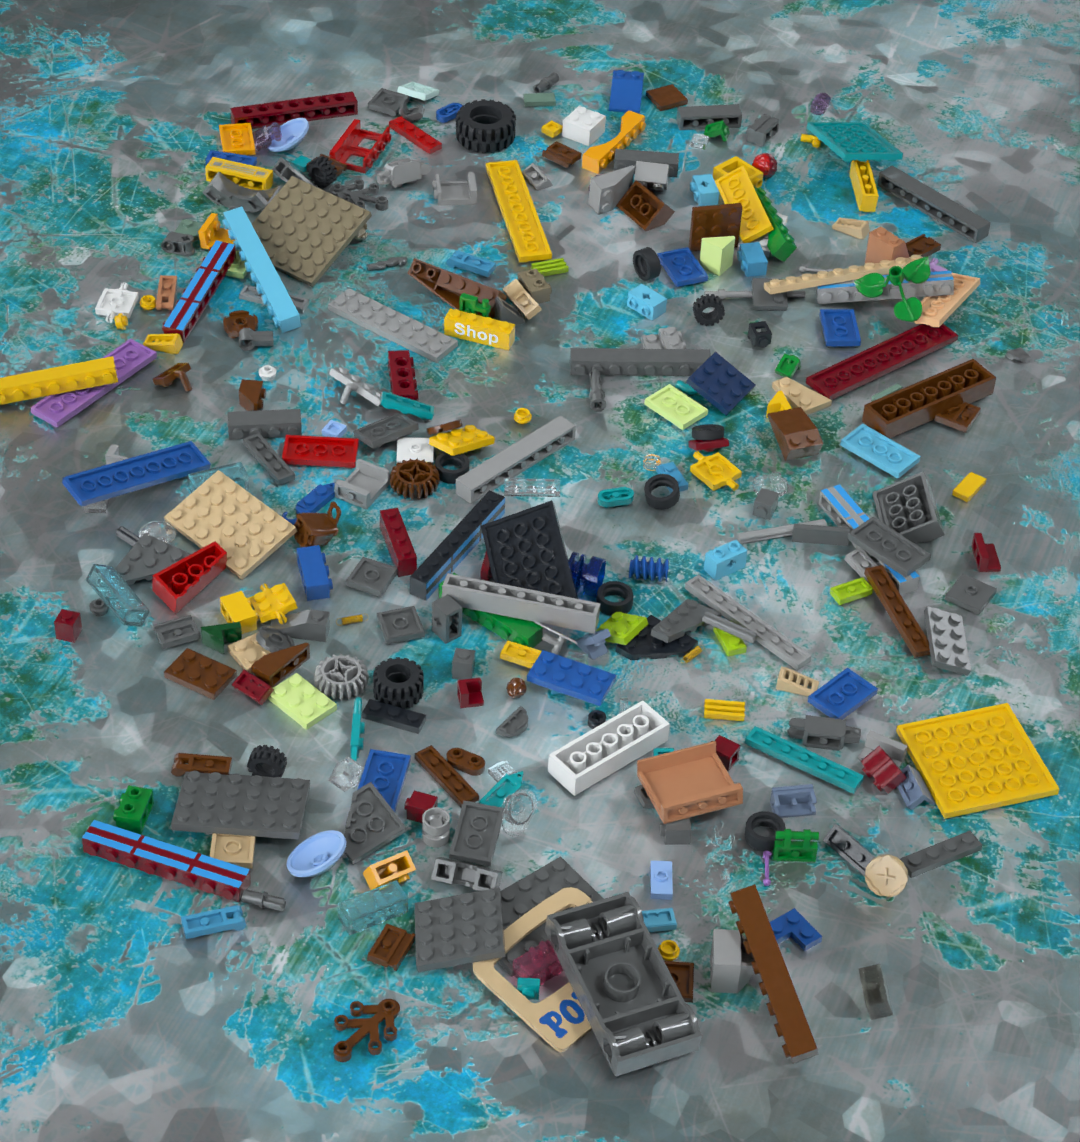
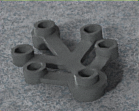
M358 179L352 185L342 186L341 184H334L329 189L331 194L350 202L351 198L353 203L365 209L364 201L374 203L377 210L384 211L388 209V200L385 196L375 198L366 195L378 193V184L373 183L369 185V188L363 189L364 181Z

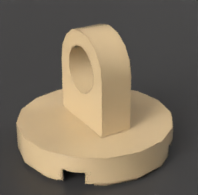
M889 854L879 855L873 858L866 867V884L876 895L894 897L900 894L907 885L908 870L904 863L895 856Z

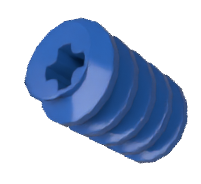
M635 555L634 559L630 560L629 578H632L635 573L636 579H639L642 574L644 580H647L650 575L651 581H654L656 576H658L659 582H662L664 577L667 582L669 560L666 559L662 564L661 558H658L656 563H654L653 557H650L647 562L646 556H643L641 561H639L638 555Z

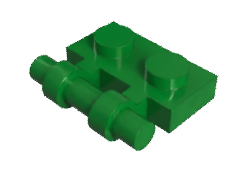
M462 293L460 296L459 311L478 315V312H481L483 317H489L491 306L488 299H483L482 304L478 303V297Z
M791 829L776 831L775 838L783 840H775L773 861L816 862L818 845L817 842L810 840H819V832H811L810 829H804L803 831H791Z

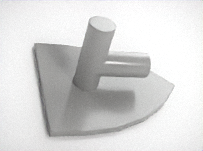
M537 621L534 622L559 635L556 638L545 632L542 640L554 645L551 653L558 655L566 639L575 644L578 643L574 639Z

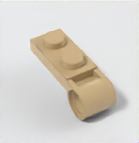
M516 278L502 289L528 320L542 310Z

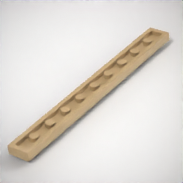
M912 255L909 258L898 257L896 260H882L880 263L852 265L846 269L835 268L833 271H819L817 274L789 276L783 280L772 279L770 282L764 283V289L769 294H776L856 280L870 273L885 275L889 274V269L893 266H899L903 269L908 263L923 257L921 255Z

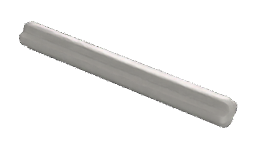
M825 519L796 523L827 526ZM794 524L741 532L738 534V541L740 544L792 536Z

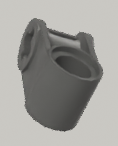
M169 232L161 243L162 249L167 253L182 256H192L195 253L192 244L194 238L190 234Z

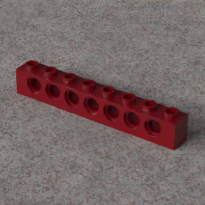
M351 91L230 108L232 124L251 123V128L257 129L283 125L296 118L315 121L358 115V101L354 92Z

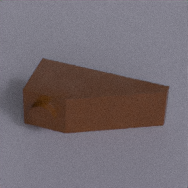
M305 642L264 655L251 666L252 675L272 688L277 686L310 659V644Z

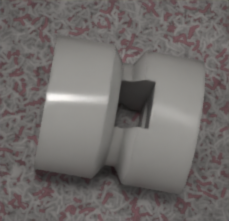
M439 807L426 810L422 818V840L429 847H442L448 843L450 838V815L446 810Z

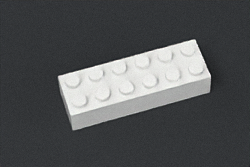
M641 701L549 754L548 772L575 796L667 742L670 724L647 703Z

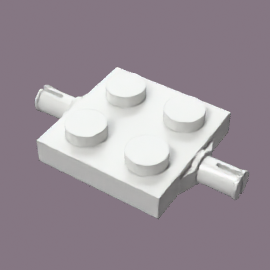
M124 282L121 283L119 289L105 288L95 308L96 314L107 316L105 320L108 323L109 321L112 323L114 317L119 313H123L124 316L130 318L139 298L138 292L128 291V284L126 282L125 284Z

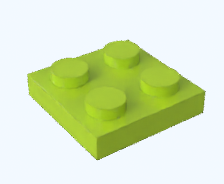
M615 612L596 631L608 629L611 636L606 638L605 641L626 645L648 625L647 617Z

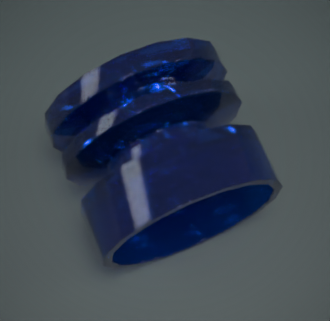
M572 552L569 564L577 593L581 586H583V595L596 598L598 588L604 581L606 559L592 556L587 564V555L582 554L579 559V553Z

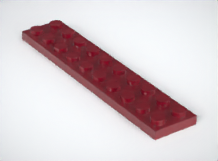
M920 324L806 377V384L817 393L833 400L957 341L958 334L944 324L940 327Z

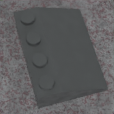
M924 471L872 492L879 521L911 542H929L945 535L932 487Z

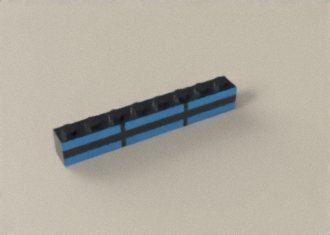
M490 490L410 576L411 595L427 601L439 587V584L445 580L447 573L451 574L483 538L481 525L498 520L505 514L504 496Z

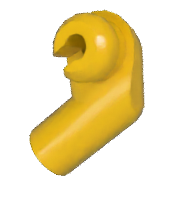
M801 134V142L812 143V146L816 148L820 147L822 141L818 137Z

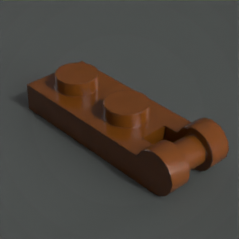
M177 753L174 757L175 764L172 766L171 773L177 777L191 771L210 774L217 772L222 775H229L232 767V757Z

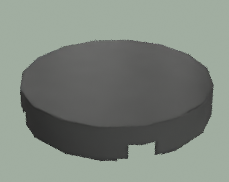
M264 626L256 634L257 642L271 653L295 646L293 639L289 635L284 636L282 634L283 631L272 626Z

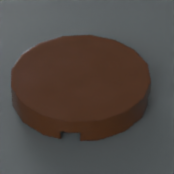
M461 419L426 428L428 435H433L462 427Z

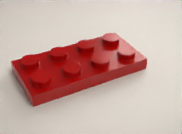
M286 435L282 460L290 465L355 468L359 439Z

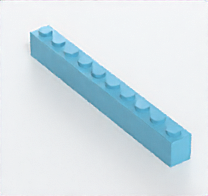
M243 207L223 212V226L225 230L228 229L230 240H234L233 244H235L236 251H240V259L245 261L246 271L250 272L252 282L256 283L258 294H262L261 297L264 305H268L269 315L274 317L273 321L276 328L279 327L281 332L284 333L302 327L300 315Z

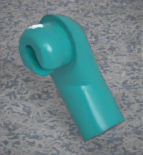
M681 380L677 381L675 385L676 388L687 395L698 393Z

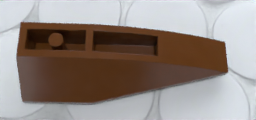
M415 258L407 273L457 310L460 309V296L462 293L478 297V303L482 304L483 299H488L491 306L489 317L492 319L495 317V298L498 296L504 301L507 298V295L499 290Z

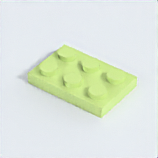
M670 384L645 399L646 406L682 430L708 415L707 408Z
M298 673L273 687L274 691L267 698L306 730L337 710L335 702Z

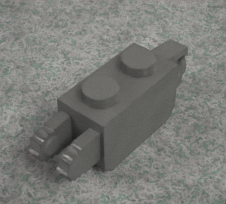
M806 715L805 719L791 718L788 723L790 727L787 730L790 738L803 739V744L806 747L835 751L843 749L844 743H859L861 729L846 726V720Z

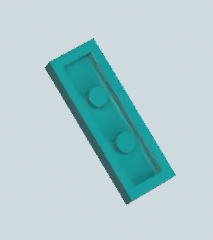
M385 391L381 394L380 405L386 409L399 410L403 414H412L423 420H432L434 406Z

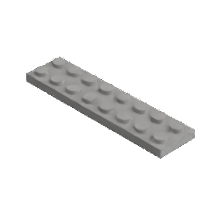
M350 288L328 304L329 311L435 363H438L458 347L457 340Z

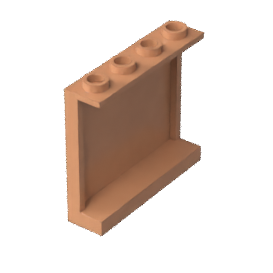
M715 741L637 760V776L664 824L743 804V787L740 783L734 784L716 753Z

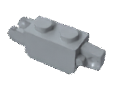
M410 158L387 163L384 171L377 174V183L380 185L390 184L393 187H401L404 183H415L416 180L422 179L421 175L428 174L431 167L429 164H424Z

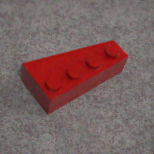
M216 541L154 574L152 578V591L177 614L226 569L227 552Z

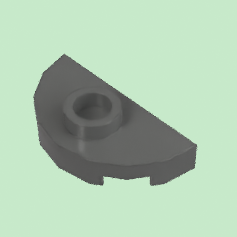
M520 706L496 729V734L512 737L523 733L528 727L527 711Z

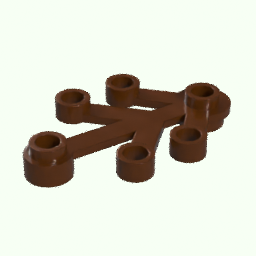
M384 999L378 1005H363L359 1001H354L350 1004V1014L352 1016L359 1017L362 1014L375 1015L372 1018L348 1019L345 1015L336 1016L334 1023L337 1030L343 1031L347 1028L360 1029L346 1041H340L334 1046L335 1060L338 1062L349 1061L352 1057V1048L369 1033V1053L372 1055L380 1054L382 1052V1043L379 1040L378 1024L385 1020L384 1038L387 1041H394L397 1038V1028L394 1026V1019L400 1013L399 1003L394 999Z

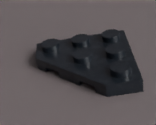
M650 615L647 618L648 625L628 644H617L615 652L629 660H639V657L664 659L668 655H678V658H681L698 646V641L687 634L669 643L651 636L652 628L661 620Z

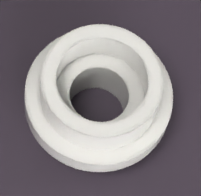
M265 365L259 369V376L264 381H272L277 374L276 369L270 365Z

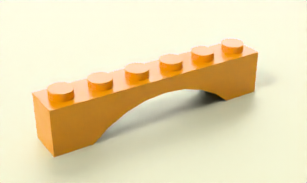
M628 110L621 117V132L605 144L590 147L582 156V168L599 174L615 159V149H624L629 146L645 130V116Z

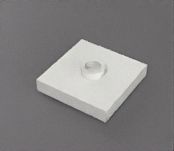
M397 438L396 464L402 463L403 460L409 461L410 458L412 460L418 458L420 461L425 459L426 463L431 462L433 465L434 446L429 444L430 438Z

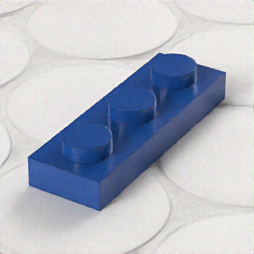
M210 150L206 157V164L209 163L212 157L252 166L257 164V157Z

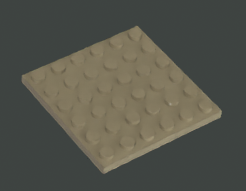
M292 176L254 220L252 226L276 270L314 287L372 215L370 211Z

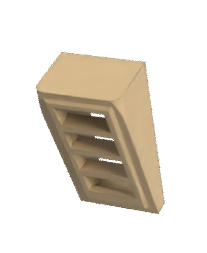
M839 217L832 225V229L862 240L870 232L869 222L864 220Z
M781 666L776 689L809 696L818 689L819 681Z

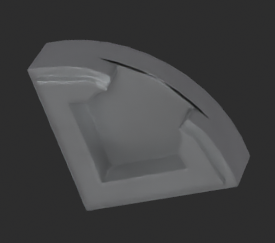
M1021 347L1006 353V357L1012 361L1016 359L1021 360V363L1030 362L1031 357Z

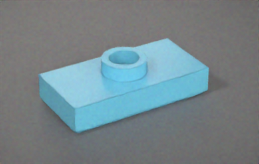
M673 908L641 911L649 932L675 930L677 928Z

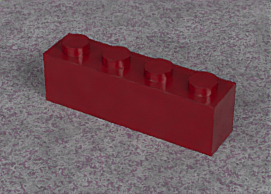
M399 509L380 510V530L393 565L398 568L397 575L398 577L412 575L417 570V556Z

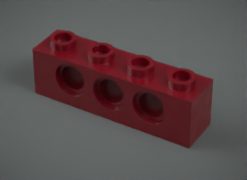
M409 350L388 351V369L392 394L418 401L415 368H412L414 367L413 357H410Z

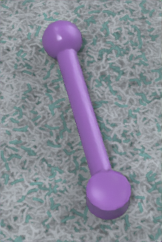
M770 851L763 852V858L765 859V879L763 880V885L765 886L771 884L769 879V859L772 854Z

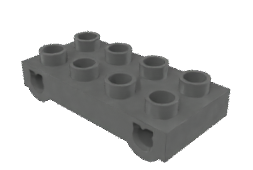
M629 892L547 915L545 932L615 1077L699 1050L702 1034L699 1030L695 1013L685 1003L644 923L638 902L634 897L630 896Z

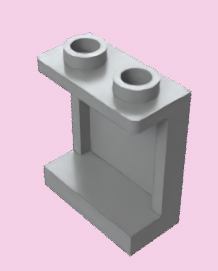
M468 172V181H440L439 174H435L432 186L434 199H437L438 206L477 204V187L474 172Z
M358 459L356 461V469L345 481L338 479L335 482V497L367 510L390 485V471Z

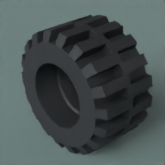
M396 657V659L389 658L387 661L380 662V665L375 667L373 672V694L376 700L405 709L406 707H413V704H418L419 699H422L424 673L421 670V666L419 664L416 665L415 661H409L408 658L400 659V657Z

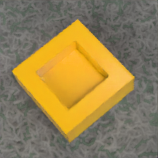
M551 120L541 127V132L554 138L562 133L563 126Z

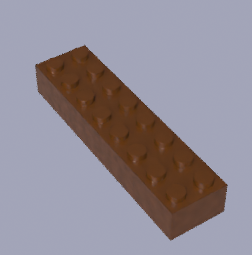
M971 359L865 404L862 422L889 439L934 420L936 414L940 413L943 415L947 413L948 409L957 407L963 402L971 404L992 395L996 377L976 360Z

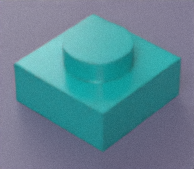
M518 978L517 990L528 1000H539L540 979Z

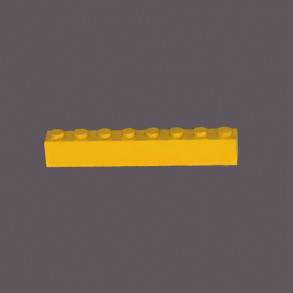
M111 356L0 378V405L117 383L118 376L114 357Z

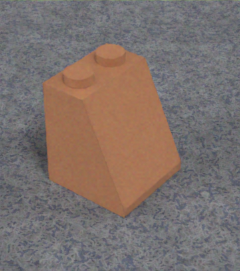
M881 226L869 232L865 263L875 264L880 263L882 260L892 261L898 257L909 258L906 243Z

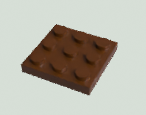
M733 203L692 207L689 238L690 251H701L702 238L735 236L734 248H737L740 235L742 204Z

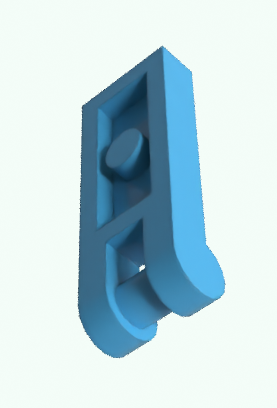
M455 251L446 262L451 268L456 266L489 277L496 269V263L461 251Z
M238 905L181 917L186 939L232 929L240 931L246 927L245 919L242 917V908Z

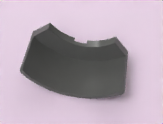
M218 172L202 193L215 204H221L228 207L229 210L243 207L244 211L254 213L265 209L281 186L278 185L268 190L248 189L237 185L226 178L221 172Z

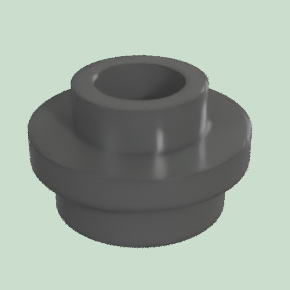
M95 599L89 605L90 611L95 616H104L109 610V602L105 599Z

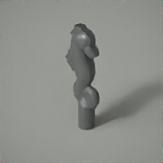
M403 256L390 257L387 261L367 264L366 267L367 271L393 267L398 264L401 266L406 264L408 259Z

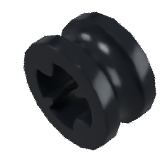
M593 710L588 715V726L591 729L606 722V714L603 711Z

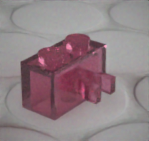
M549 940L539 942L537 947L534 948L532 946L528 952L513 960L514 976L517 979H540V986L564 971Z

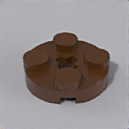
M233 311L229 313V317L226 318L225 316L223 319V327L228 336L234 339L239 337V331L243 328L257 331L258 318L254 314L253 316L249 315L248 311Z

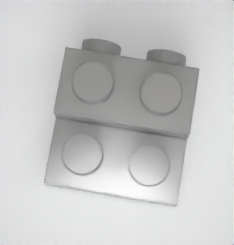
M676 327L661 328L658 334L641 336L644 349H686L685 341L681 342V331H677Z

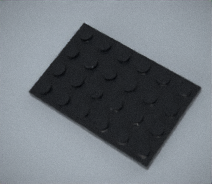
M552 500L481 525L495 583L578 599L555 505Z

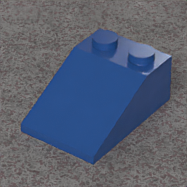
M613 70L609 111L626 113L630 110L640 114L644 73Z

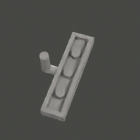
M331 368L329 375L346 385L339 401L340 403L346 404L351 391H355L378 407H383L380 405L381 391H376L373 385L362 382L361 377L350 374L347 368Z

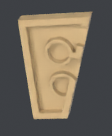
M788 377L772 382V388L776 392L782 390L789 404L793 408L801 407L807 415L831 406L832 400Z

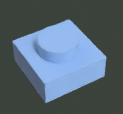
M331 420L322 429V436L341 438L347 432V426Z

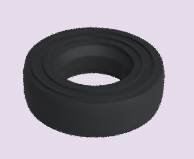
M704 424L692 428V438L697 440H716L724 437V427L721 425Z

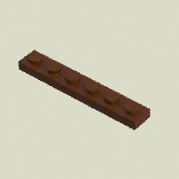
M883 565L866 568L864 575L914 658L930 655L927 637Z

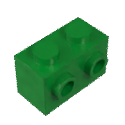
M128 785L126 792L122 793L120 797L119 808H116L114 811L113 820L116 821V827L142 834L154 805L153 789Z

